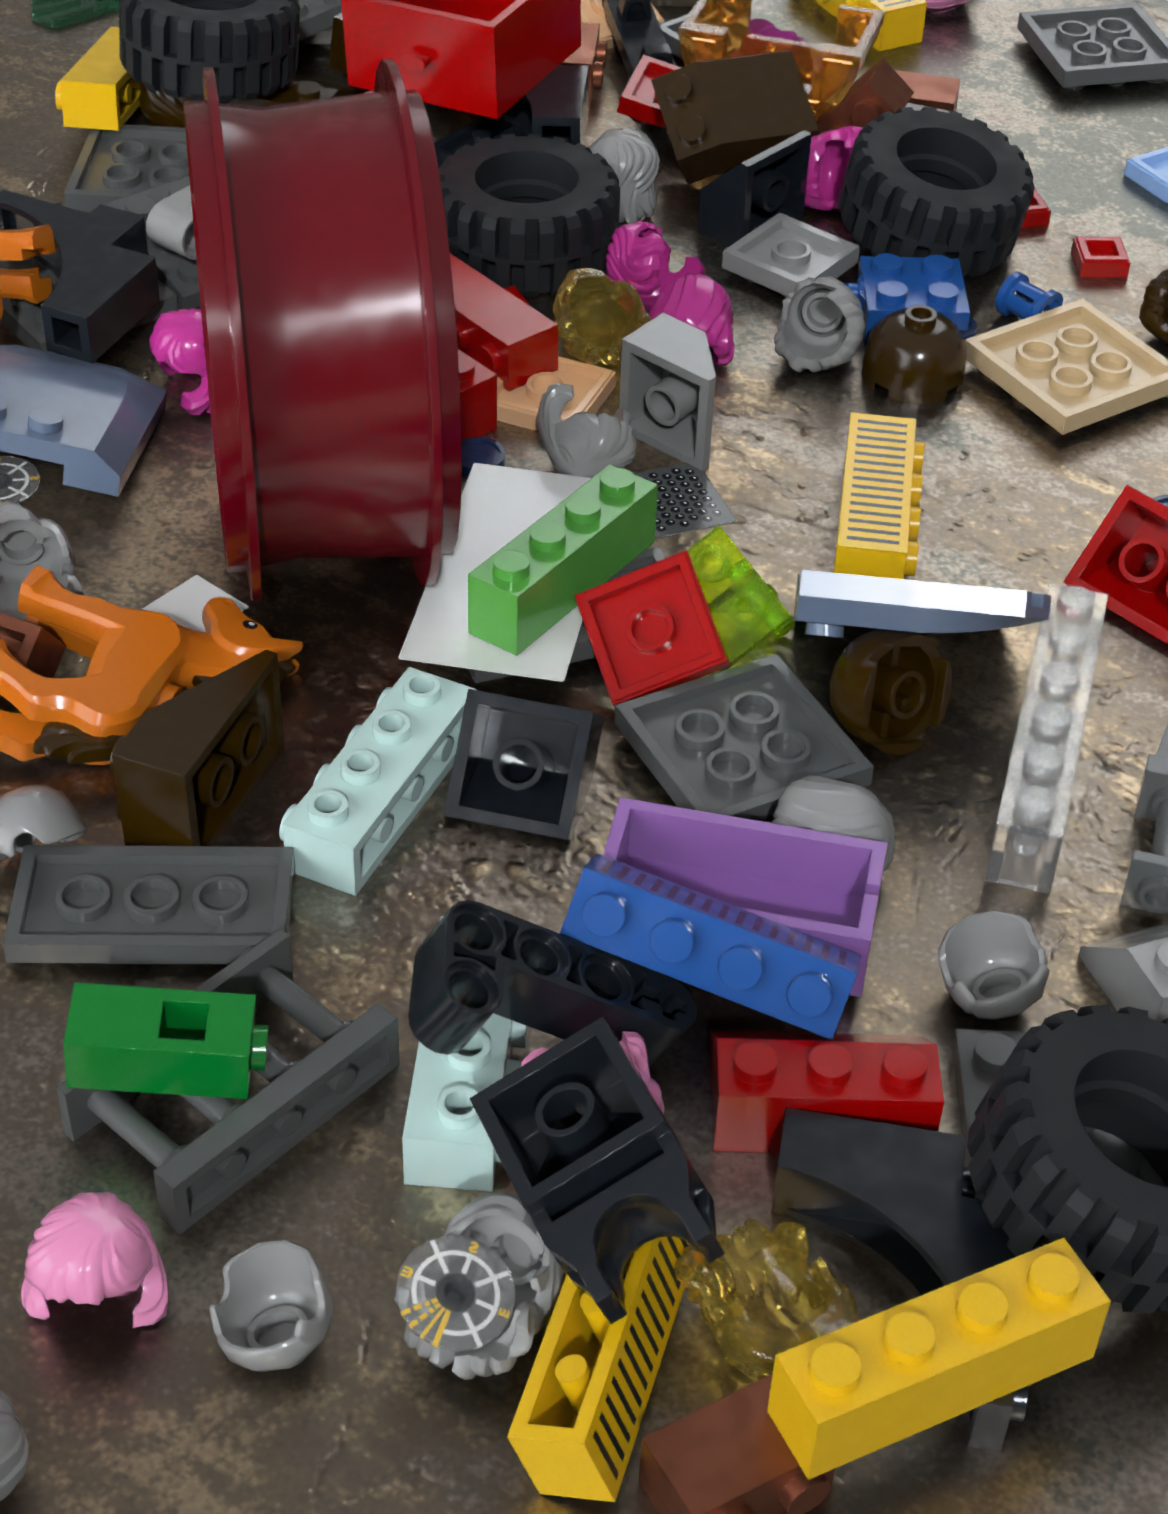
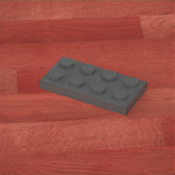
M24 845L3 940L6 963L231 964L245 949L258 945L277 930L282 929L288 934L295 869L294 848Z

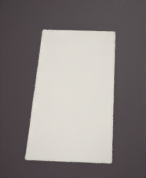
M474 463L461 495L458 539L453 555H441L440 570L435 586L425 587L399 654V659L563 682L583 621L578 606L516 656L468 633V574L591 478Z

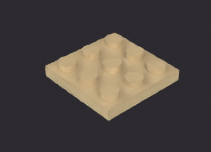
M1084 298L965 339L968 362L1062 435L1168 395V359Z

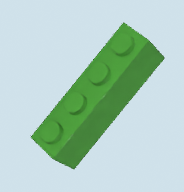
M609 464L468 574V633L518 656L578 606L574 595L606 583L655 542L658 484L634 475L627 469Z

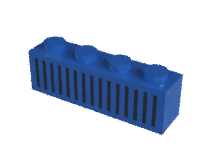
M598 853L583 868L560 931L562 935L831 1040L858 974L861 960L860 954Z

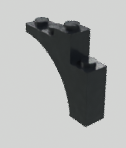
M559 65L501 117L515 125L524 136H528V133L542 134L543 138L553 139L554 136L567 139L573 145L578 143L584 144L589 112L588 66Z
M2 190L0 192V230L24 229L49 224L53 230L56 252L33 256L34 259L44 264L59 279L55 289L47 300L41 304L47 351L94 363L160 303L156 259L148 255L144 216L102 204L90 213Z
M786 1108L771 1213L786 1215L813 1224L845 1239L889 1269L915 1297L1016 1257L1007 1247L1010 1237L1003 1228L994 1230L981 1206L984 1200L975 1199L976 1192L969 1167H964L966 1136ZM1029 1386L968 1411V1446L1001 1452L1009 1420L1023 1422Z

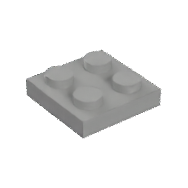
M778 213L723 250L722 268L741 276L748 282L758 283L781 293L786 298L790 292L794 291L796 284L807 277L831 276L838 278L858 263L860 246L790 216Z

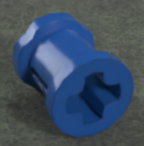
M1017 271L1007 277L1001 285L996 296L995 308L1002 315L1008 316L1013 314L1020 319H1025L1042 313V311L1045 312L1062 306L1063 296L1053 289L1046 292L1029 283L1027 275Z

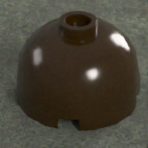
M913 305L885 315L870 331L865 346L861 374L867 386L874 390L875 382L887 388V398L894 401L917 405L938 403L946 400L948 390L956 387L958 392L962 388L967 360L966 343L957 325L946 316L937 312L932 307Z
M886 629L875 630L857 637L842 652L835 664L830 680V704L840 726L856 741L883 753L900 756L921 747L925 742L915 738L922 735L928 725L935 727L940 725L945 717L952 694V668L949 659L939 656L935 646H940V644L932 637L915 632Z

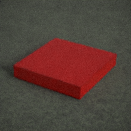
M687 550L574 595L614 707L617 704L680 685L731 666L694 562Z

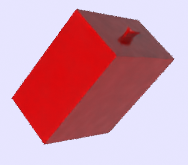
M341 0L348 85L374 91L376 70L381 59L391 58L398 65L405 89L416 90L421 95L424 103L494 119L500 118L581 46V0Z

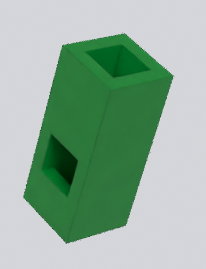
M74 982L63 1043L66 1088L248 1099L251 1070L265 1071L269 1026L255 1025L256 995Z

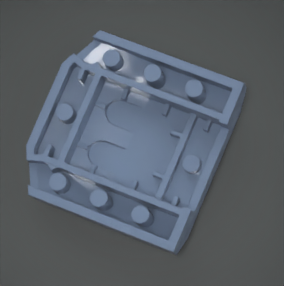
M0 345V451L64 465L62 485L119 497L165 411L167 390L120 367L97 362L89 363L69 356L19 345Z
M801 570V574H798L794 621L806 622L805 634L843 638L844 626L916 633L989 631L1049 620L1052 595L1020 590Z

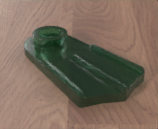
M31 0L32 21L43 24L51 29H56L119 10V0Z

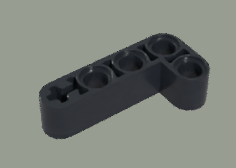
M465 900L457 902L448 910L417 949L414 957L408 1017L409 1026L414 1036L425 1047L436 1053L449 1055L458 1053L465 1047L493 1013L563 1040L603 1016L619 1041L622 1040V1032H637L643 1037L647 1048L649 1066H652L696 1021L697 1008L691 993L679 981L670 976L483 903Z

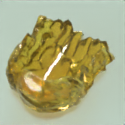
M593 268L570 270L560 285L553 304L554 322L558 324V338L563 339L562 344L570 356H576L577 359L585 361L586 364L596 365L598 362H602L605 365L617 366L619 360L621 361L622 339L651 321L649 313L644 311L645 308L637 290L631 283L622 280L613 281L604 272Z
M749 1218L744 1221V1227L740 1225L735 1226L732 1235L723 1233L717 1235V1239L725 1254L710 1264L704 1255L696 1251L690 1244L685 1247L683 1255L678 1257L675 1262L674 1271L677 1280L689 1289L687 1295L689 1301L700 1305L704 1322L711 1328L716 1342L723 1350V1357L726 1362L746 1376L758 1380L773 1373L776 1354L859 1321L857 1304L848 1286L841 1284L837 1277L831 1275L822 1257L819 1256L812 1262V1269L807 1263L809 1245L806 1237V1227L799 1223L784 1221L777 1224L774 1231L771 1232L761 1222Z

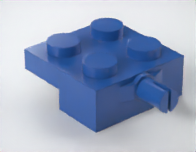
M882 253L876 256H860L857 283H843L851 289L861 302L866 325L863 333L864 345L867 343L870 331L885 315L913 305L932 307L954 322L959 330H968L970 309L959 259H952L943 255H929L925 258L899 257L890 253Z

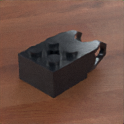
M603 1016L469 1098L523 1207L531 1216L545 1246L553 1254L561 1268L568 1274L574 1285L593 1298L596 1305L611 1324L627 1315L624 1305L626 1294L622 1282L624 1269L632 1254L644 1243L658 1237L674 1236L687 1241L696 1251L704 1255L709 1264L725 1254L716 1236L715 1209L712 1196L638 1070Z

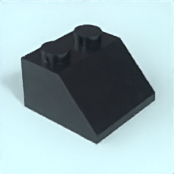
M803 130L740 163L703 187L698 203V232L729 247L778 213L801 221L804 213L812 133Z
M468 689L443 816L571 840L593 780L604 717L590 711Z

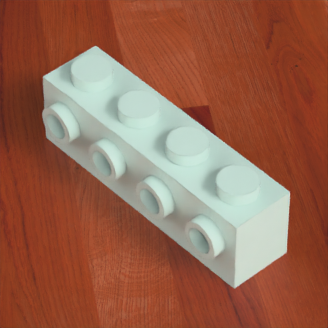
M408 667L393 687H387L383 690L374 711L362 725L358 724L351 730L344 748L331 764L326 763L320 768L311 789L299 804H292L282 818L279 836L284 841V847L294 848V874L353 896L358 894L453 767L468 689L476 690L475 688Z
M493 1013L465 1047L458 1053L449 1055L436 1053L419 1041L402 1136L404 1184L493 1192L497 1162L501 1161L469 1098L521 1067L522 1060L511 1059L513 1047L526 1048L528 1026Z

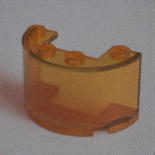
M698 0L679 27L680 51L683 62L687 66L695 62L792 50L815 120L818 121L820 116L827 113L834 106H838L851 89L880 34L885 11L840 4L835 44L822 42L812 44L750 34L752 0Z

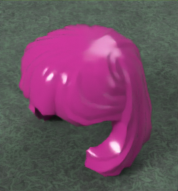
M846 126L811 137L805 207L824 211H840L838 208L840 190L855 139L863 127Z
M638 221L616 228L612 235V243H609L607 247L608 253L605 258L610 286L626 303L650 311L662 290L674 280L689 273L705 275V268L697 257H686L684 266L679 272L674 273L670 271L671 248L662 237V229L654 223Z
M689 273L667 285L654 302L644 324L661 313H666L706 332L708 344L714 351L712 359L716 366L727 365L733 360L735 345L733 340L734 320L732 317L734 313L731 309L732 302L726 290L719 283L704 274Z
M179 309L162 313L156 321L153 333L149 339L151 352L155 355L160 368L164 373L167 372L168 376L175 375L176 373H190L201 376V385L197 389L182 393L180 406L190 415L211 413L201 309Z

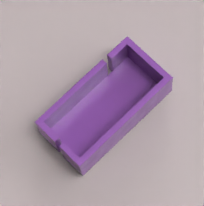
M620 797L603 856L860 954L861 960L858 974L849 995L862 997L887 842Z

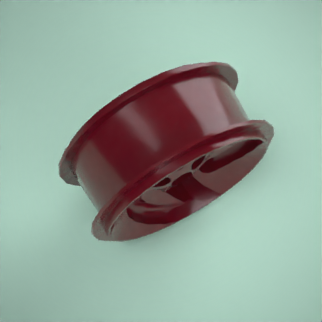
M391 58L381 59L376 70L374 92L262 107L219 103L213 67L203 68L204 100L184 101V116L207 381L227 572L247 571L252 601H261V566L298 558L410 557L419 585L424 587L435 586L440 570L441 555H453L458 539L462 477L461 401L454 293L445 209L434 141L422 97L414 89H405L398 65Z

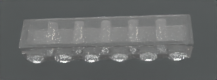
M1049 583L1046 594L1052 595L1049 620L1041 621L1039 625L985 880L1048 894L1051 892L1063 841L1109 595L1089 591L1080 586H1063Z

